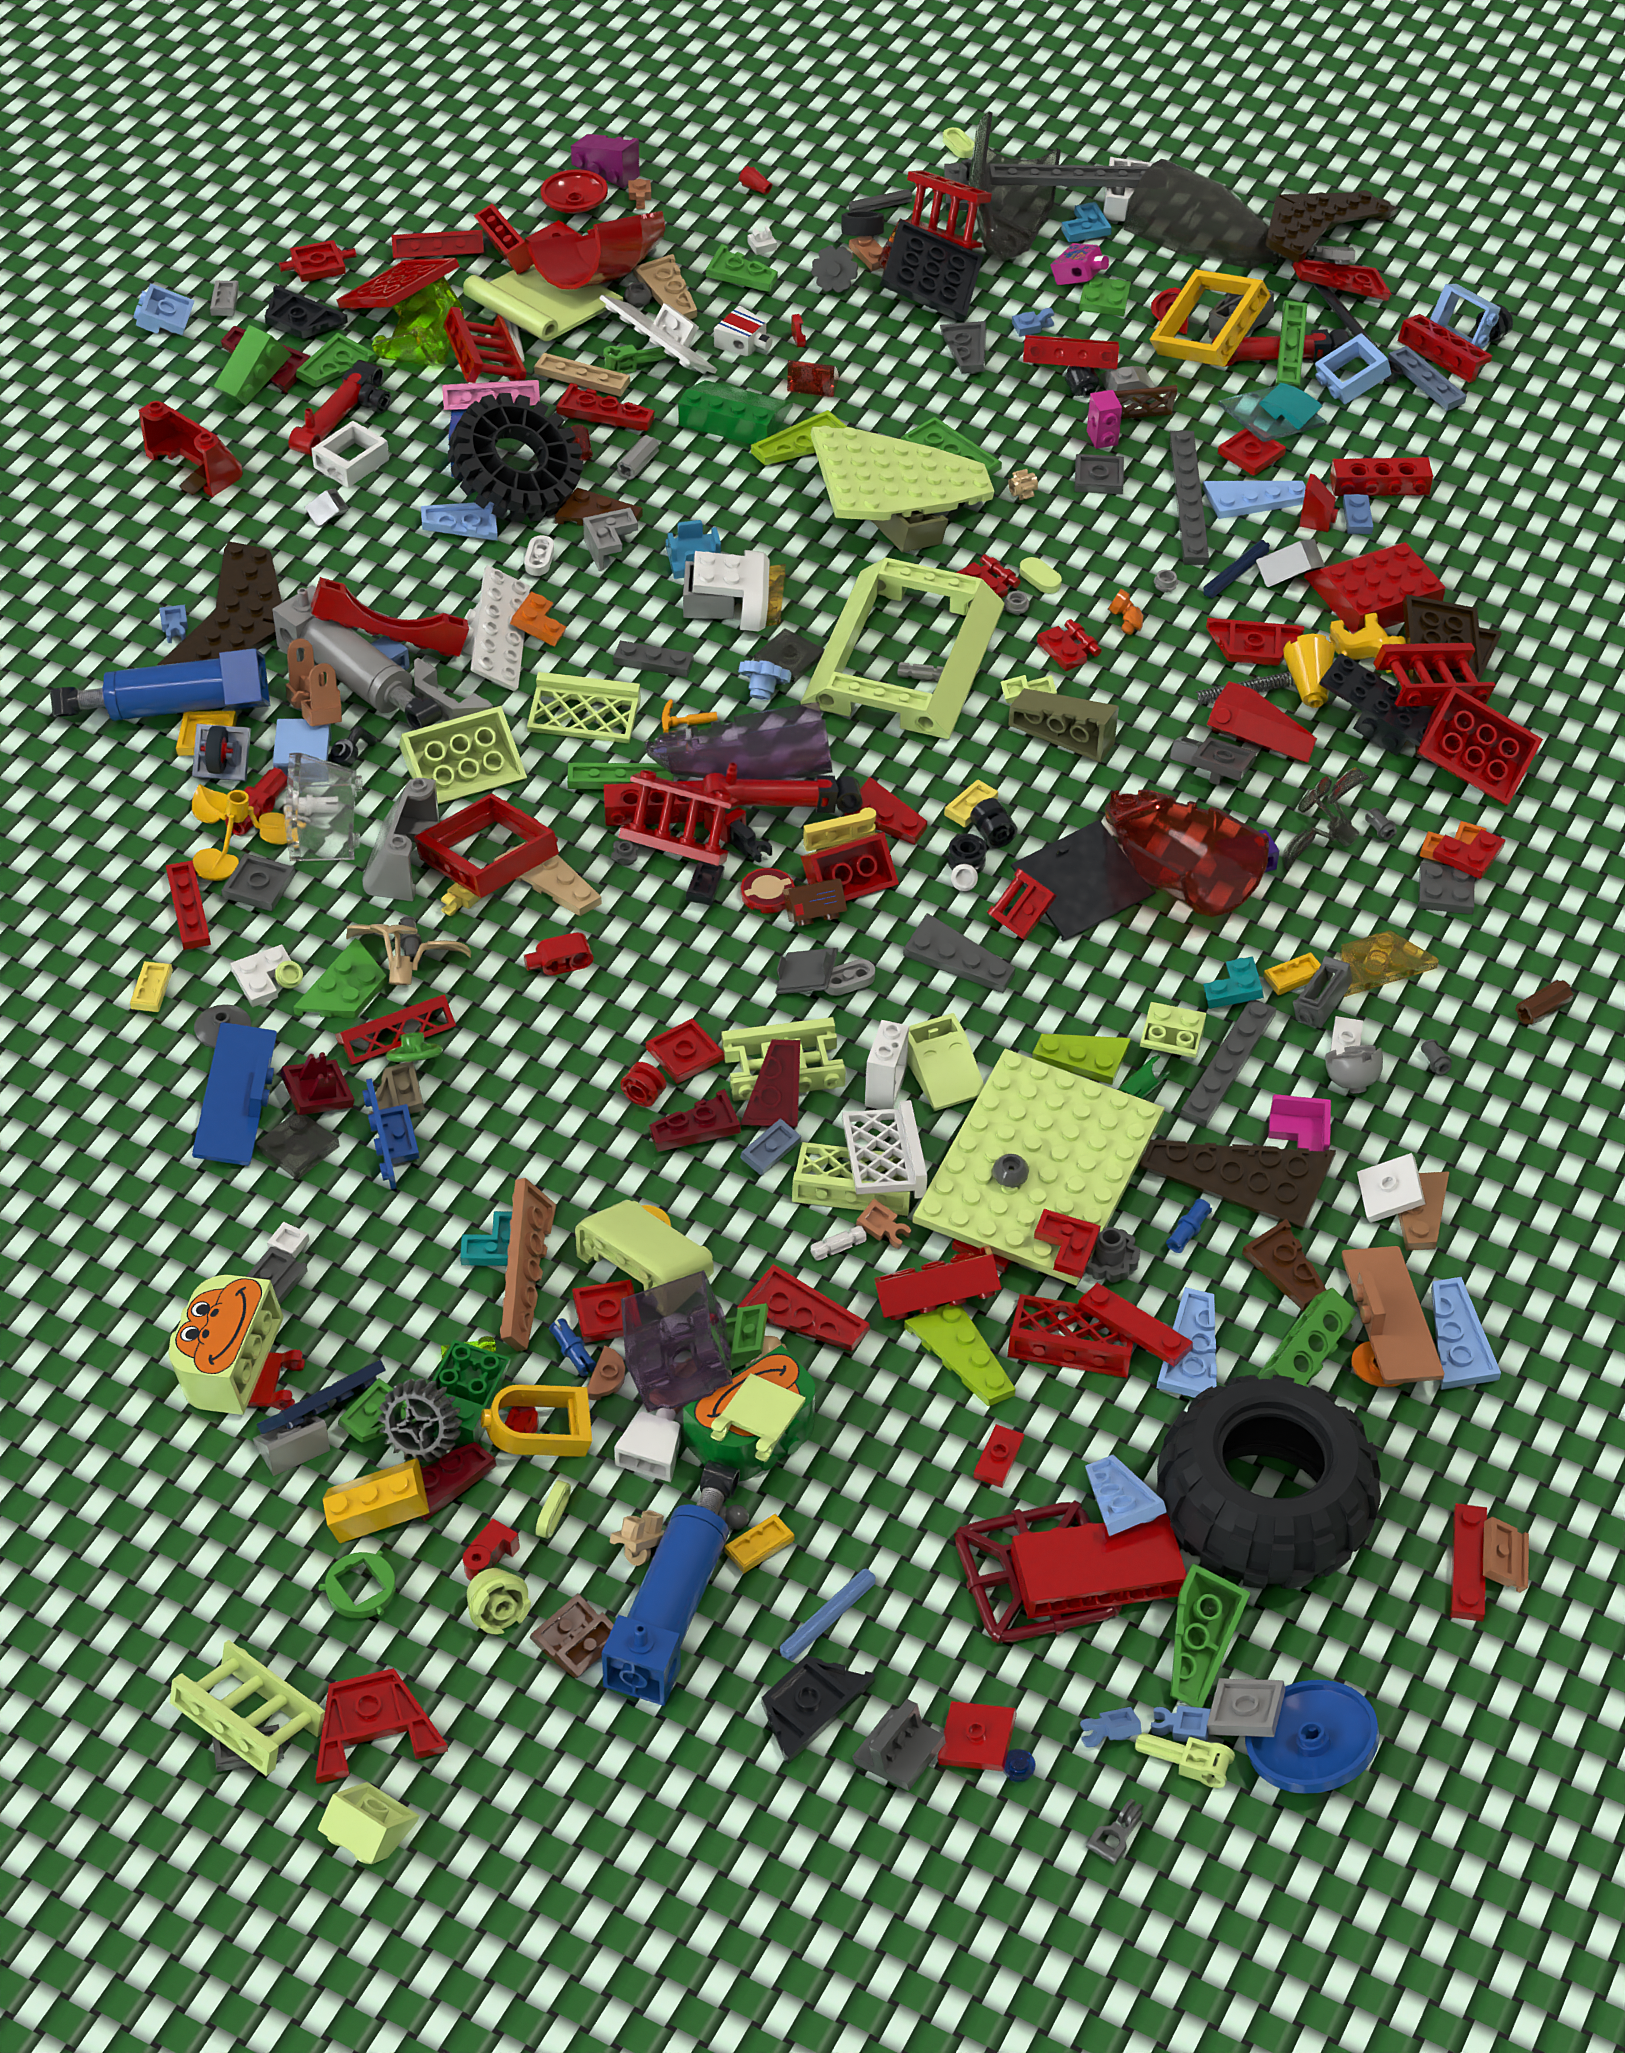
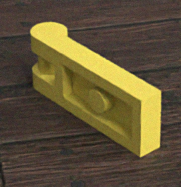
M868 807L863 808L858 814L804 825L803 845L806 851L834 846L875 833L876 811Z

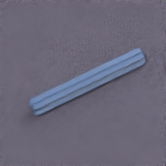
M867 1568L862 1569L780 1645L781 1655L788 1661L794 1660L875 1584V1575Z

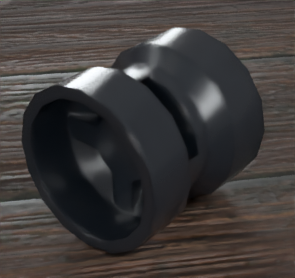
M366 383L359 392L358 402L360 405L367 408L372 407L373 411L382 414L389 408L392 397L389 391L378 389L377 386Z

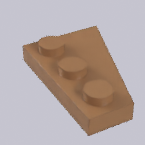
M1449 1172L1419 1173L1426 1204L1398 1213L1406 1251L1436 1248Z

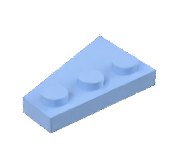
M489 502L484 509L476 503L421 506L422 530L498 541L496 515L491 514L494 503Z

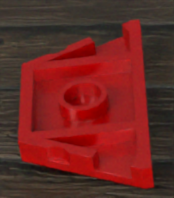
M1207 618L1206 623L1207 630L1226 659L1239 663L1279 666L1284 660L1283 648L1286 643L1290 641L1292 644L1297 641L1298 636L1304 634V626L1218 618Z

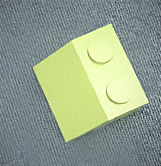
M365 1782L334 1793L317 1830L328 1836L327 1839L332 1844L345 1847L353 1852L354 1857L360 1862L374 1864L391 1855L418 1822L420 1815L370 1783Z

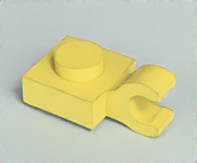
M455 883L447 889L448 893L441 898V902L447 904L442 908V912L452 916L461 906L469 909L481 898Z

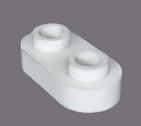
M540 535L530 540L524 558L525 571L528 574L541 576L549 571L554 555V541L550 537Z

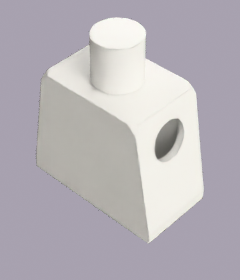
M660 1406L656 1415L645 1412L638 1413L614 1447L615 1465L671 1482L681 1444V1425L673 1421L676 1412L668 1406Z

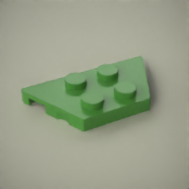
M355 938L294 1005V1014L303 1016L304 1012H320V1017L339 1016L341 1018L356 1019L387 984V976L361 942Z

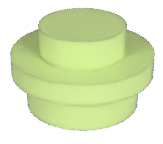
M284 961L277 966L275 979L283 988L292 989L301 983L303 971L297 963Z

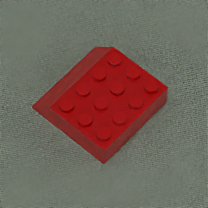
M1406 542L1307 572L1304 575L1306 580L1339 619L1344 622L1352 634L1366 627L1364 621L1366 614L1376 613L1378 624L1383 629L1403 623L1402 601L1406 594L1443 601L1446 590L1443 583Z

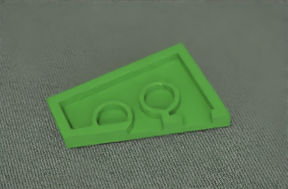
M721 244L706 268V277L770 292L778 279V271L758 261L750 262L744 259V254L740 252L734 254L728 251L727 246Z
M336 333L297 369L296 377L316 388L344 375L350 368H353L358 360L370 363L375 361L376 353L340 333Z

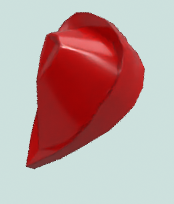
M1176 287L1169 288L1157 295L1151 302L1152 313L1160 322L1182 291L1181 289ZM1189 315L1178 330V332L1187 335Z

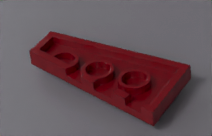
M233 326L221 340L222 347L233 354L246 330ZM282 345L292 355L270 378L269 382L286 393L298 379L296 377L297 369L311 356Z

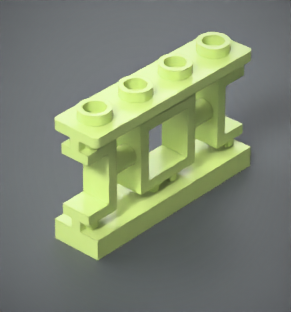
M833 1017L722 1031V1051L724 1052L725 1063L739 1061L742 1071L730 1073V1087L734 1101L750 1099L758 1075L751 1076L750 1071L761 1069L772 1039L801 1040L799 1092L805 1093L845 1086L846 1069L843 1059L828 1061L826 1050L837 1049V1035L835 1033ZM815 1046L817 1048V1051L803 1053L802 1049ZM761 1054L759 1059L747 1060L746 1055ZM816 1062L821 1064V1067L807 1069L806 1064Z

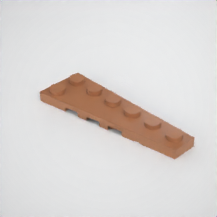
M527 1178L515 1180V1189L512 1195L513 1211L512 1219L510 1220V1243L507 1248L508 1265L505 1273V1297L502 1302L503 1319L500 1326L501 1339L516 1351L528 1348L534 1309L538 1298L535 1284L536 1281L541 1280L543 1273L539 1266L540 1259L546 1257L548 1247L544 1244L545 1235L551 1234L556 1204Z

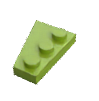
M1041 1034L1033 1051L1032 1059L1067 1072L1113 1085L1129 1049L1131 1038Z

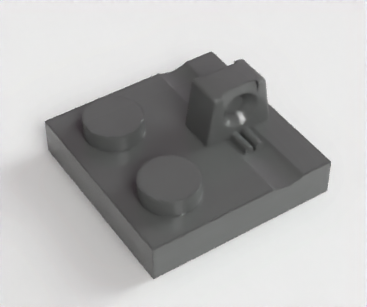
M1207 737L1192 756L1191 765L1210 771L1209 782L1216 785L1220 784L1224 776L1240 781L1255 762L1257 752Z

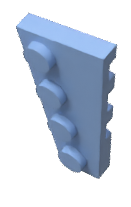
M1203 481L1202 487L1218 519L1303 505L1306 488L1303 481Z
M1185 1287L1173 1330L1193 1342V1349L1175 1367L1163 1361L1157 1388L1195 1398L1207 1388L1217 1386L1214 1294Z

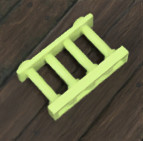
M230 1640L224 1643L221 1665L201 1680L194 1682L182 1673L172 1680L170 1704L265 1776L276 1769L279 1746L302 1728H305L316 1737L322 1734L325 1711L316 1702L305 1697L251 1657L246 1650L239 1648ZM230 1674H233L244 1683L222 1700L214 1698L207 1692ZM254 1692L268 1700V1702L246 1718H241L231 1710ZM279 1709L292 1718L291 1721L269 1737L255 1728Z

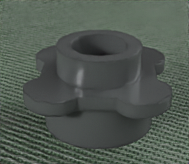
M620 840L613 843L614 852L611 854V858L618 864L628 866L638 859L636 851L639 850L638 843Z

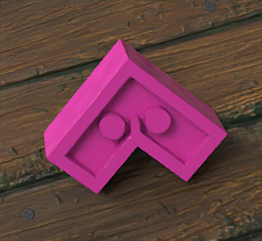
M1273 1095L1269 1114L1268 1138L1297 1141V1150L1298 1148H1309V1151L1324 1152L1325 1149L1329 1150L1331 1100Z

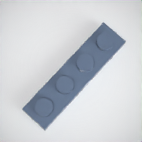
M1408 346L1388 354V360L1399 365L1407 378L1445 410H1451L1466 402V394Z

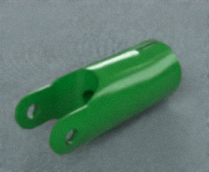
M1157 1055L1146 1062L1117 1090L1144 1100L1171 1072L1167 1071L1157 1079L1155 1078L1152 1067L1160 1058Z

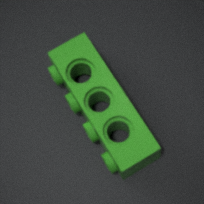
M1333 1287L1316 1295L1260 1370L1257 1377L1259 1379H1272L1273 1375L1295 1378L1294 1383L1309 1387L1306 1383L1322 1370V1361L1337 1349V1340L1352 1328L1353 1325L1350 1322L1357 1312Z

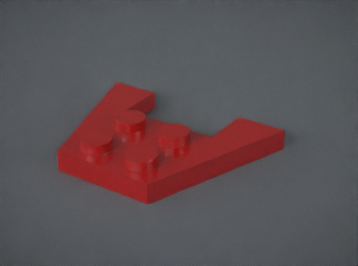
M394 1668L329 1684L315 1777L317 1784L350 1776L344 1752L345 1746L409 1731L415 1759L448 1752L447 1743Z

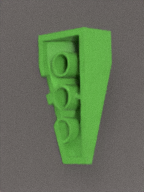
M1194 1563L1191 1564L1179 1592L1170 1697L1190 1707L1202 1708L1251 1592Z

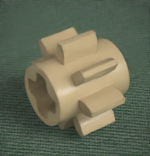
M1027 469L1012 473L1013 478L1008 481L1012 496L1019 495V500L1034 497L1033 491L1038 490V481L1035 474H1028Z

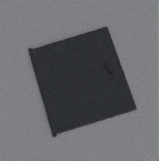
M1100 820L1010 865L1014 872L1020 868L1057 895L1045 914L1062 936V942L1156 894V891L1151 890Z

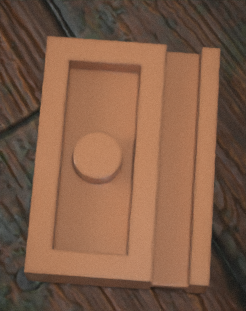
M1490 1517L1484 1522L1483 1576L1507 1587L1514 1586L1516 1591L1521 1593L1528 1588L1529 1534L1526 1532L1521 1534L1517 1532L1518 1528Z

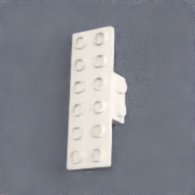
M605 295L600 296L599 299L606 303V309L616 314L619 313L621 315L619 318L630 325L634 324V329L637 332L650 336V342L659 347L663 346L665 348L664 352L671 357H678L680 359L679 363L688 369L693 367L703 374H706L707 371L716 373L717 369L688 348L699 326L672 306L664 303L653 322L629 303Z
M487 565L483 572L480 602L474 609H469L465 616V619L468 621L469 632L463 646V652L472 656V672L512 691H516L519 685L525 631L511 625L510 622L512 616L529 595L530 586Z

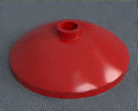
M575 169L556 173L547 178L541 186L543 202L558 212L568 214L590 211L599 206L608 194V186L605 179L597 173L587 170Z

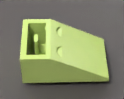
M951 1013L909 1026L907 1063L933 1110L937 1111L978 1098L984 1083L966 1033L955 1014Z

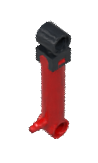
M1328 329L1311 330V335H1305L1303 358H1311L1312 362L1316 363L1350 341L1349 334L1344 329H1335L1328 333ZM1280 336L1244 337L1225 367L1234 364L1236 361L1278 360Z
M364 360L356 361L353 368H350L342 376V385L315 414H313L311 408L305 410V424L302 427L297 426L291 431L288 440L289 448L313 457L312 448L321 443L358 403V395L361 388L366 383H371L377 386V388L380 386L384 376L383 367Z
M731 762L729 763L726 777L720 773H711L702 780V790L716 793V791L731 793V798L738 799L739 805L815 807L816 813H835L837 805L841 812L853 813L858 811L863 804L859 782L851 776H843L836 780L835 776L816 775V781L736 779L737 764ZM704 802L709 809L715 810L716 805Z

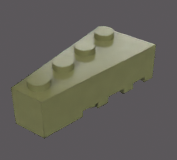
M916 510L912 511L911 517H903L902 513H896L891 515L890 520H871V522L901 552H909L942 544L948 519L943 515L938 518L932 513L923 514Z
M1024 688L1010 706L1008 725L1101 762L1115 744L1119 706Z

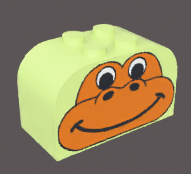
M219 1275L204 1281L193 1292L187 1307H184L182 1310L181 1321L177 1330L171 1335L169 1347L170 1362L183 1394L192 1406L203 1410L244 1415L284 1318L271 1280Z

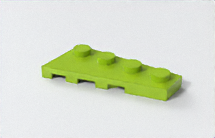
M826 410L752 444L751 453L764 465L816 453L811 438L812 427L829 426L831 428L844 429L847 426L829 410Z
M948 1303L934 1311L905 1320L904 1328L911 1335L914 1333L921 1339V1344L929 1352L933 1351L942 1359V1364L949 1371L954 1370L962 1378V1383L988 1407L1015 1396L1016 1388L961 1304L949 1306Z

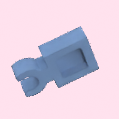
M185 605L159 608L162 631L166 632L167 642L172 643V637L180 636L183 641L186 638L185 629H188Z
M1178 1706L1176 1713H1170L1166 1708L1156 1707L1153 1711L1154 1718L1164 1721L1161 1723L1151 1722L1152 1734L1163 1736L1173 1732L1174 1741L1187 1742L1188 1738L1192 1737L1207 1742L1209 1733L1207 1723L1211 1709Z

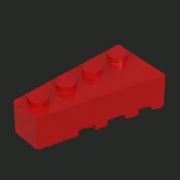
M980 1247V1254L977 1255L973 1253L967 1254V1252L956 1254L950 1259V1263L946 1264L943 1260L928 1262L921 1266L922 1271L916 1272L915 1268H908L874 1278L883 1317H890V1320H898L907 1317V1312L919 1309L920 1313H926L936 1310L939 1304L948 1302L949 1306L965 1303L967 1297L978 1295V1298L982 1299L996 1295L995 1291L1000 1290L1001 1285L990 1247Z

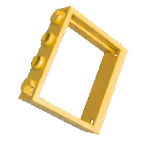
M1196 269L1149 340L1158 355L1225 367L1271 295L1263 280ZM1205 289L1244 295L1212 345L1174 338Z

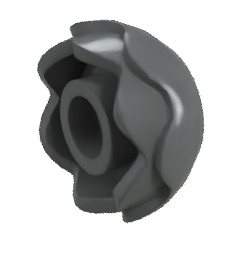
M635 282L626 288L623 298L626 299V303L640 308L643 305H648L653 296L647 285Z
M1017 1154L1002 1155L995 1161L992 1169V1175L1000 1185L1012 1188L1025 1183L1029 1174L1027 1162Z

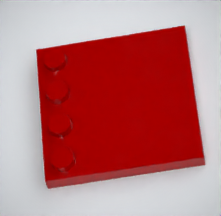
M456 258L403 260L336 299L339 308H349L350 310L392 307L460 266Z

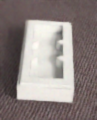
M1336 1016L1330 1051L1336 1050L1338 1055L1345 1052L1344 1047L1359 1046L1363 1021Z

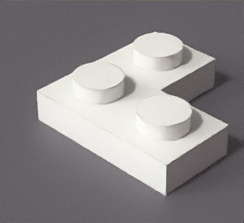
M282 944L230 963L231 971L252 1007L278 998L277 989L270 978L275 977V970L280 963L291 961Z

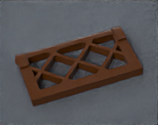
M1177 385L1114 391L1116 397L1120 398L1118 400L1121 406L1128 400L1134 402L1126 408L1122 406L1121 419L1171 415L1178 389ZM1151 398H1154V399L1157 400V401L1153 402V403L1150 404V405H1147V404L1145 403L1146 401L1150 400Z

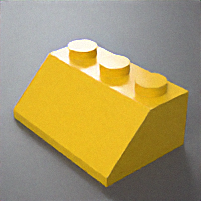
M417 1458L328 1488L323 1497L327 1525L339 1543L430 1513L420 1464Z

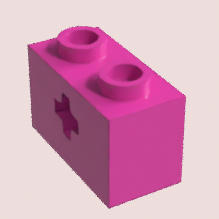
M1113 390L1090 393L1087 433L1095 449L1116 446L1119 442L1122 406Z

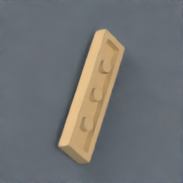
M543 353L534 366V373L537 375L574 383L620 397L630 384V375Z

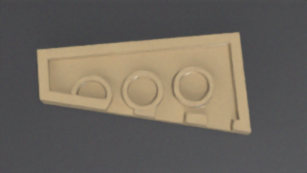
M674 254L638 265L633 269V275L639 282L644 283L650 288L652 296L661 306L664 303L668 304L689 320L697 317V308L690 292L687 291L685 280L681 277L680 268L675 263Z
M528 841L496 857L495 859H493L494 862L502 858L503 856L509 854L510 852L514 851L515 849L521 847L522 845L528 843ZM558 855L516 878L520 882L524 880L533 885V890L540 894L547 893L552 896L554 902L578 916H582L602 904L601 896Z

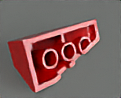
M1228 681L1216 699L1207 722V726L1212 731L1306 763L1309 762L1317 741L1314 735L1254 689Z

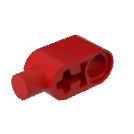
M580 932L542 940L536 946V952L524 955L527 971L542 968L543 972L550 976L584 969L591 965L594 960L587 938Z

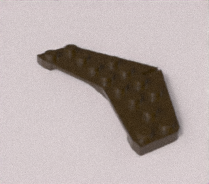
M1366 190L1346 193L1279 194V196H1276L1265 245L1298 263L1308 256L1309 250L1324 232L1348 221L1375 217L1379 220L1390 219L1396 216L1398 208L1391 205L1385 199L1373 196L1371 192Z
M231 541L227 543L224 548L215 611L165 656L157 666L220 658L219 653L255 648L259 650L276 639L273 608L280 605L282 600L272 554L268 549Z

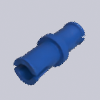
M1197 1199L1187 1215L1179 1219L1178 1227L1166 1241V1244H1169L1168 1248L1173 1252L1182 1253L1190 1239L1198 1235L1201 1230V1224L1212 1212L1211 1205L1207 1201Z
M564 1318L557 1320L560 1324V1329L553 1322L549 1327V1331L561 1345L562 1354L570 1358L581 1376L588 1375L585 1369L586 1366L590 1372H593L597 1364L584 1348L585 1343L582 1338L576 1337Z

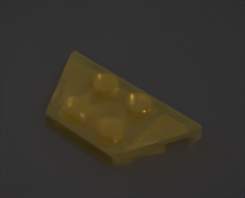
M1391 930L1343 944L1340 950V961L1350 963L1353 981L1343 997L1436 969L1439 960Z

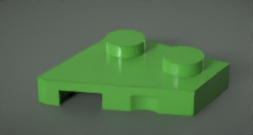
M378 1378L339 1418L338 1425L361 1443L387 1434L379 1433L380 1428L385 1425L378 1421L379 1415L384 1413L379 1407L386 1401L385 1395L393 1391V1388ZM406 1401L403 1402L401 1408V1419L406 1417Z

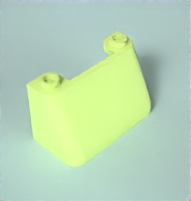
M624 1200L584 1218L575 1228L578 1258L587 1264L593 1259L600 1262L603 1258H606L644 1284V1294L647 1296L652 1293L659 1302L656 1305V1310L666 1317L673 1313L714 1273L713 1256L706 1247L699 1246L646 1211L636 1201Z

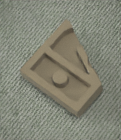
M413 1061L385 1068L381 1078L382 1084L376 1092L379 1110L407 1104L409 1114L425 1110Z

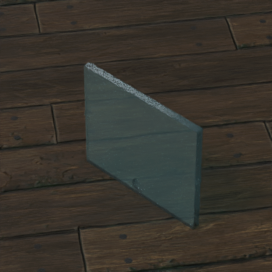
M1277 386L1218 401V405L1263 442L1325 426L1327 422L1316 413L1300 430H1297L1283 415L1275 420L1259 403Z

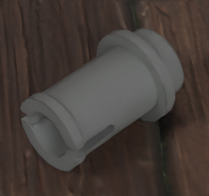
M1378 808L1369 810L1374 817L1372 818L1367 813L1365 820L1377 831L1378 837L1385 840L1393 838L1397 833L1396 824L1388 820Z
M1429 1039L1422 1044L1421 1051L1429 1060L1431 1070L1439 1075L1447 1073L1452 1067V1060L1449 1055L1444 1054L1437 1040Z

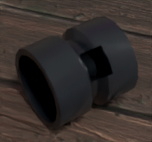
M985 799L972 809L970 819L989 847H1004L1015 838L1018 828L998 799Z

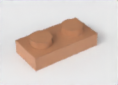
M859 236L849 240V248L871 271L885 267L888 253L871 236Z

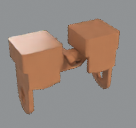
M302 638L293 640L287 648L289 683H286L287 700L294 708H302V717L310 726L342 722L340 691L336 686L334 668L327 663L314 666L313 648L309 641ZM298 648H303L304 659L299 662L297 661L296 651ZM323 672H326V678H327L326 684H325V682H324V673H323Z

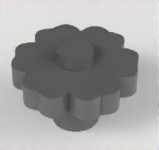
M827 246L825 249H821L818 253L819 258L812 261L811 273L818 277L816 284L825 291L834 289L836 292H842L844 289L850 288L851 280L856 279L858 276V264L852 261L853 253L843 246L837 248V250L834 246Z
M1114 1227L1103 1229L1098 1236L1095 1251L1085 1272L1092 1275L1096 1280H1101L1105 1277L1112 1283L1126 1280L1129 1277V1271L1138 1269L1141 1251L1139 1247L1135 1246V1237L1123 1229Z

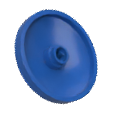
M1307 1680L1285 1686V1694L1275 1736H1245V1744L1253 1768L1271 1785L1294 1793H1319L1343 1786L1359 1776L1368 1767L1377 1752L1380 1733L1373 1707L1357 1690L1334 1681Z

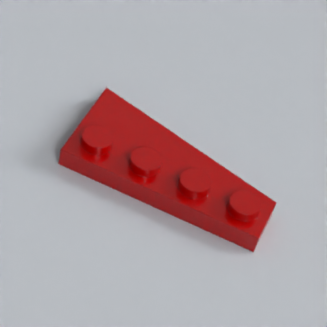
M774 1264L737 1307L738 1310L741 1307L766 1303L768 1306L766 1323L850 1351L855 1349L870 1330L868 1322Z

